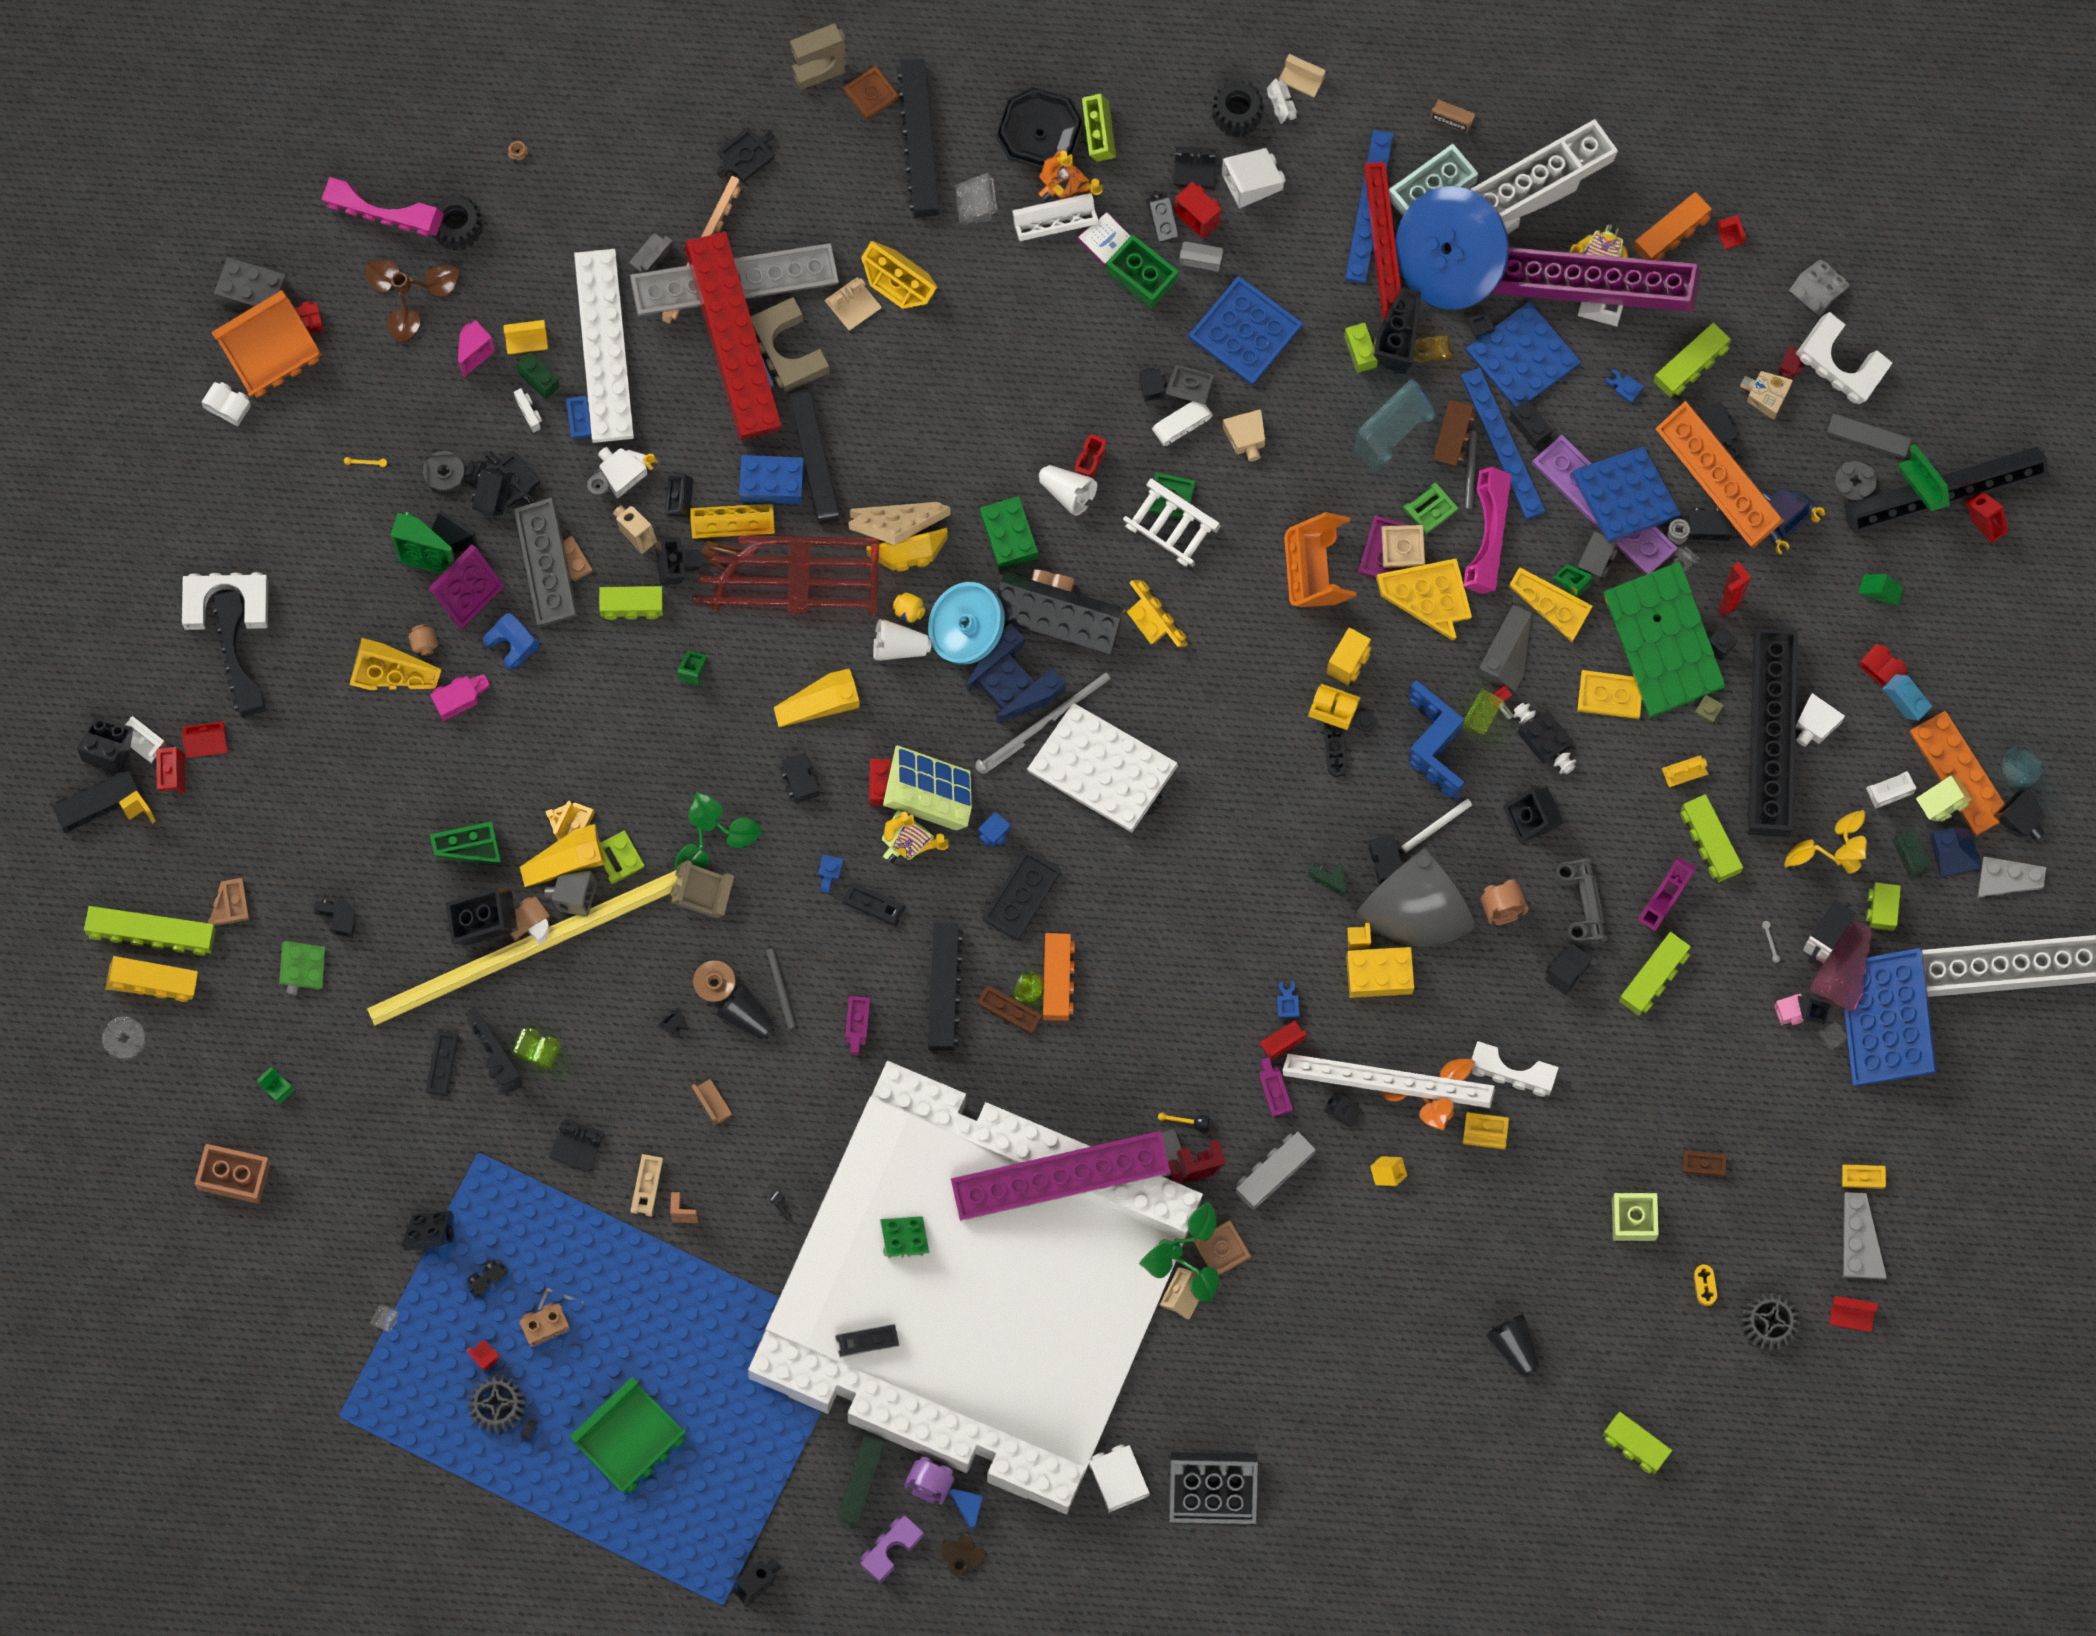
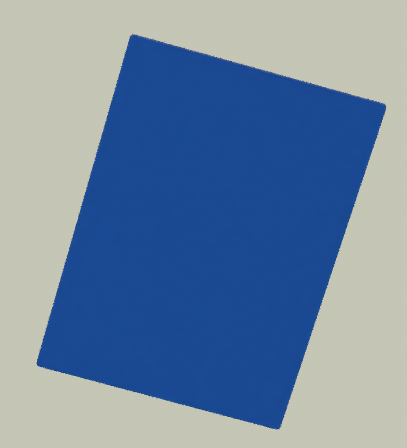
M477 1154L447 1210L452 1211L454 1215L452 1221L454 1229L453 1242L451 1244H444L441 1247L426 1249L339 1414L340 1418L719 1605L725 1604L822 1412L789 1398L784 1393L749 1379L748 1369L766 1332V1327L779 1301V1297L484 1154ZM490 1260H501L503 1263L499 1266L504 1265L508 1269L507 1276L495 1285L489 1279L487 1283L491 1288L480 1297L474 1298L470 1293L472 1287L468 1289L464 1286L467 1283V1278L476 1272L479 1274L485 1269L484 1265ZM546 1288L552 1289L551 1293L548 1292L543 1306L554 1303V1305L559 1303L560 1306H563L564 1308H561L570 1331L530 1348L519 1320L529 1312L537 1313L542 1311V1308L538 1310L544 1292ZM563 1294L573 1297L575 1299L569 1300L563 1298ZM482 1340H485L492 1349H495L501 1358L485 1373L466 1351L468 1348L472 1350ZM493 1375H497L498 1381H500L502 1376H505V1383L512 1379L514 1381L513 1386H520L518 1392L524 1393V1397L519 1400H525L526 1405L519 1406L525 1410L524 1414L517 1413L521 1417V1421L519 1422L514 1419V1428L510 1424L506 1425L508 1428L507 1432H504L503 1427H499V1434L495 1433V1427H492V1431L487 1433V1425L480 1430L478 1427L480 1422L474 1424L472 1422L474 1417H469L468 1412L473 1409L467 1408V1404L473 1402L468 1399V1395H475L471 1390L472 1387L479 1389L478 1381H481L483 1385L486 1384L485 1377H488L490 1382H492ZM633 1377L639 1386L682 1430L686 1431L687 1436L685 1437V1443L678 1449L674 1447L669 1452L671 1454L670 1457L662 1464L659 1462L654 1467L655 1471L647 1479L643 1477L638 1482L639 1486L634 1492L623 1495L574 1445L569 1436ZM499 1388L500 1397L514 1400L508 1391ZM492 1389L481 1397L480 1402L490 1398ZM496 1397V1400L493 1401L494 1403H491V1405H493L497 1414V1408H499L498 1405L501 1406V1404L499 1403ZM513 1407L502 1411L501 1419L508 1416ZM484 1408L479 1409L483 1417L493 1420L491 1411L484 1410ZM533 1419L539 1424L533 1437L527 1442L521 1438V1433L527 1422Z

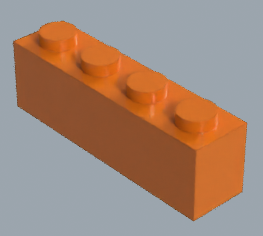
M1696 192L1693 193L1635 240L1633 248L1643 259L1661 261L1666 251L1669 249L1672 251L1677 248L1682 238H1689L1695 232V228L1698 225L1703 226L1710 220L1709 216L1712 208Z
M1045 933L1043 1020L1068 1021L1069 1014L1073 1015V1002H1069V994H1073L1074 981H1070V974H1074V961H1070V953H1074L1075 941H1071V934Z

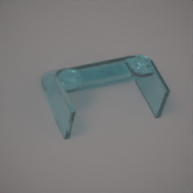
M1409 380L1356 433L1353 452L1376 473L1380 471L1382 463L1386 464L1393 457V448L1420 422L1424 423L1425 421L1429 423L1436 415V407L1416 380Z

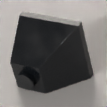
M440 510L431 530L452 547L453 552L467 550L471 545L474 547L478 546L476 534L473 530Z

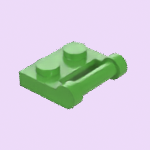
M1433 483L1428 491L1412 503H1407L1402 507L1404 512L1417 525H1423L1425 535L1458 511V507L1437 483ZM1434 495L1438 497L1437 500L1420 513L1415 511Z

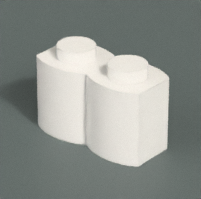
M214 382L202 400L203 408L236 426H239L251 407L249 398L245 394L232 392L231 388L222 382L220 384Z

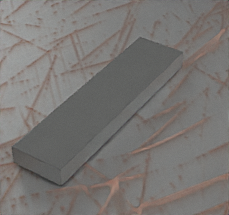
M1832 414L1826 433L1827 435L1903 459L1907 455L1912 439L1836 414Z

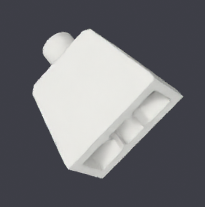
M1812 693L1795 728L1801 731L1796 741L1804 747L1808 745L1811 739L1820 744L1842 723L1845 716Z

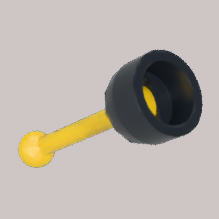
M1159 1113L1158 1119L1160 1121L1171 1120L1194 1124L1198 1131L1207 1133L1210 1116L1200 1115L1191 1120Z

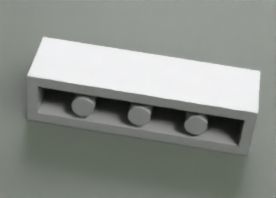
M1299 1132L1295 1135L1289 1134L1283 1140L1284 1145L1279 1149L1274 1148L1267 1155L1268 1159L1263 1164L1259 1162L1251 1170L1253 1173L1248 1178L1244 1176L1236 1183L1238 1187L1235 1193L1252 1210H1255L1315 1154L1316 1149Z

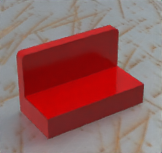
M225 722L183 726L182 738L186 757L192 758L227 753Z
M177 747L156 749L157 790L160 792L177 790L181 794L185 793V754Z
M1293 1021L1259 1042L1270 1061L1306 1040L1307 1033L1305 1030L1302 1032L1296 1021Z
M1835 1296L1832 1300L1829 1324L1871 1332L1878 1303Z

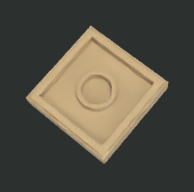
M1423 525L1382 526L1383 568H1406L1425 565Z

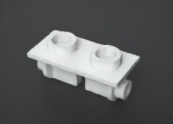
M1274 79L1267 90L1274 106L1275 115L1281 124L1287 117L1289 120L1295 119L1297 117V110L1292 100H1285L1291 97L1287 84Z

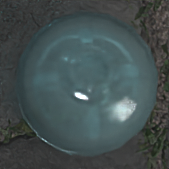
M2017 747L2010 748L2001 762V773L2004 779L2012 787L2027 788L2034 785L2044 772V768H2041V760L2028 750L2024 749L2021 752L2016 751Z

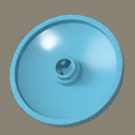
M975 582L959 583L946 590L934 604L929 617L928 634L934 650L942 658L961 665L972 664L986 657L999 642L1004 629V609L999 597L988 587Z

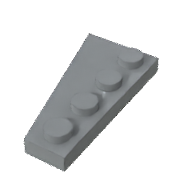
M1845 1192L1843 1277L1886 1280L1887 1277L1867 1194Z

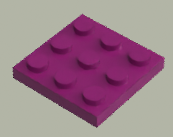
M471 545L428 589L454 624L462 629L504 585L478 549Z

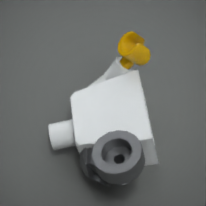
M605 447L598 454L604 462L600 464L599 469L589 479L587 483L588 491L592 496L601 497L607 493L609 485L614 495L619 498L647 475V468L645 466L652 470L651 464L653 462L658 463V460L653 454L645 455L631 450L625 451L622 448L613 454Z

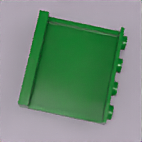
M631 1377L569 1438L612 1484L625 1495L626 1493L631 1494L639 1486L638 1482L643 1477L647 1479L655 1471L654 1467L659 1462L661 1464L670 1457L671 1454L669 1452L674 1447L677 1449L681 1447L686 1441L687 1433Z

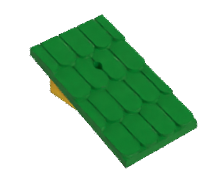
M1680 561L1603 592L1649 719L1726 687Z

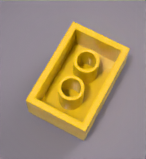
M1411 947L1347 951L1349 998L1413 994L1414 980Z

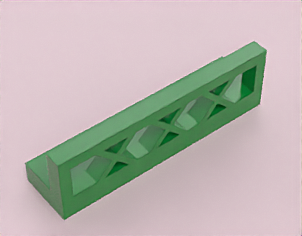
M1916 444L1911 445V460L1898 463L1899 472L1930 512L1950 506L1948 485Z

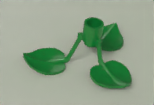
M696 792L688 812V819L692 825L698 827L699 847L695 844H688L683 847L676 857L674 870H677L678 866L687 860L692 861L691 865L703 869L706 867L709 855L706 851L702 850L704 847L703 831H712L717 826L725 834H728L726 842L729 846L743 848L755 841L761 834L762 829L753 819L747 817L734 820L730 824L729 830L725 829L718 822L723 813L721 804L709 795Z
M1206 1201L1190 1216L1188 1231L1193 1237L1175 1238L1174 1242L1162 1239L1139 1262L1143 1268L1156 1278H1163L1168 1275L1173 1266L1172 1259L1185 1265L1197 1274L1191 1281V1292L1196 1299L1202 1302H1209L1214 1297L1219 1285L1218 1272L1212 1267H1205L1200 1272V1270L1181 1259L1180 1256L1183 1249L1180 1243L1196 1241L1198 1238L1201 1241H1207L1213 1235L1217 1220L1212 1205Z

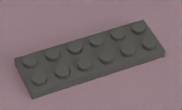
M549 498L514 509L537 626L543 627L578 616L555 499Z

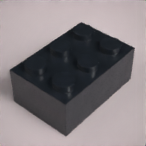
M496 887L446 902L452 944L468 946L518 931L513 894L510 889Z

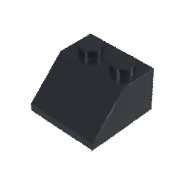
M1548 786L1531 787L1503 805L1519 843L1548 833L1563 824Z

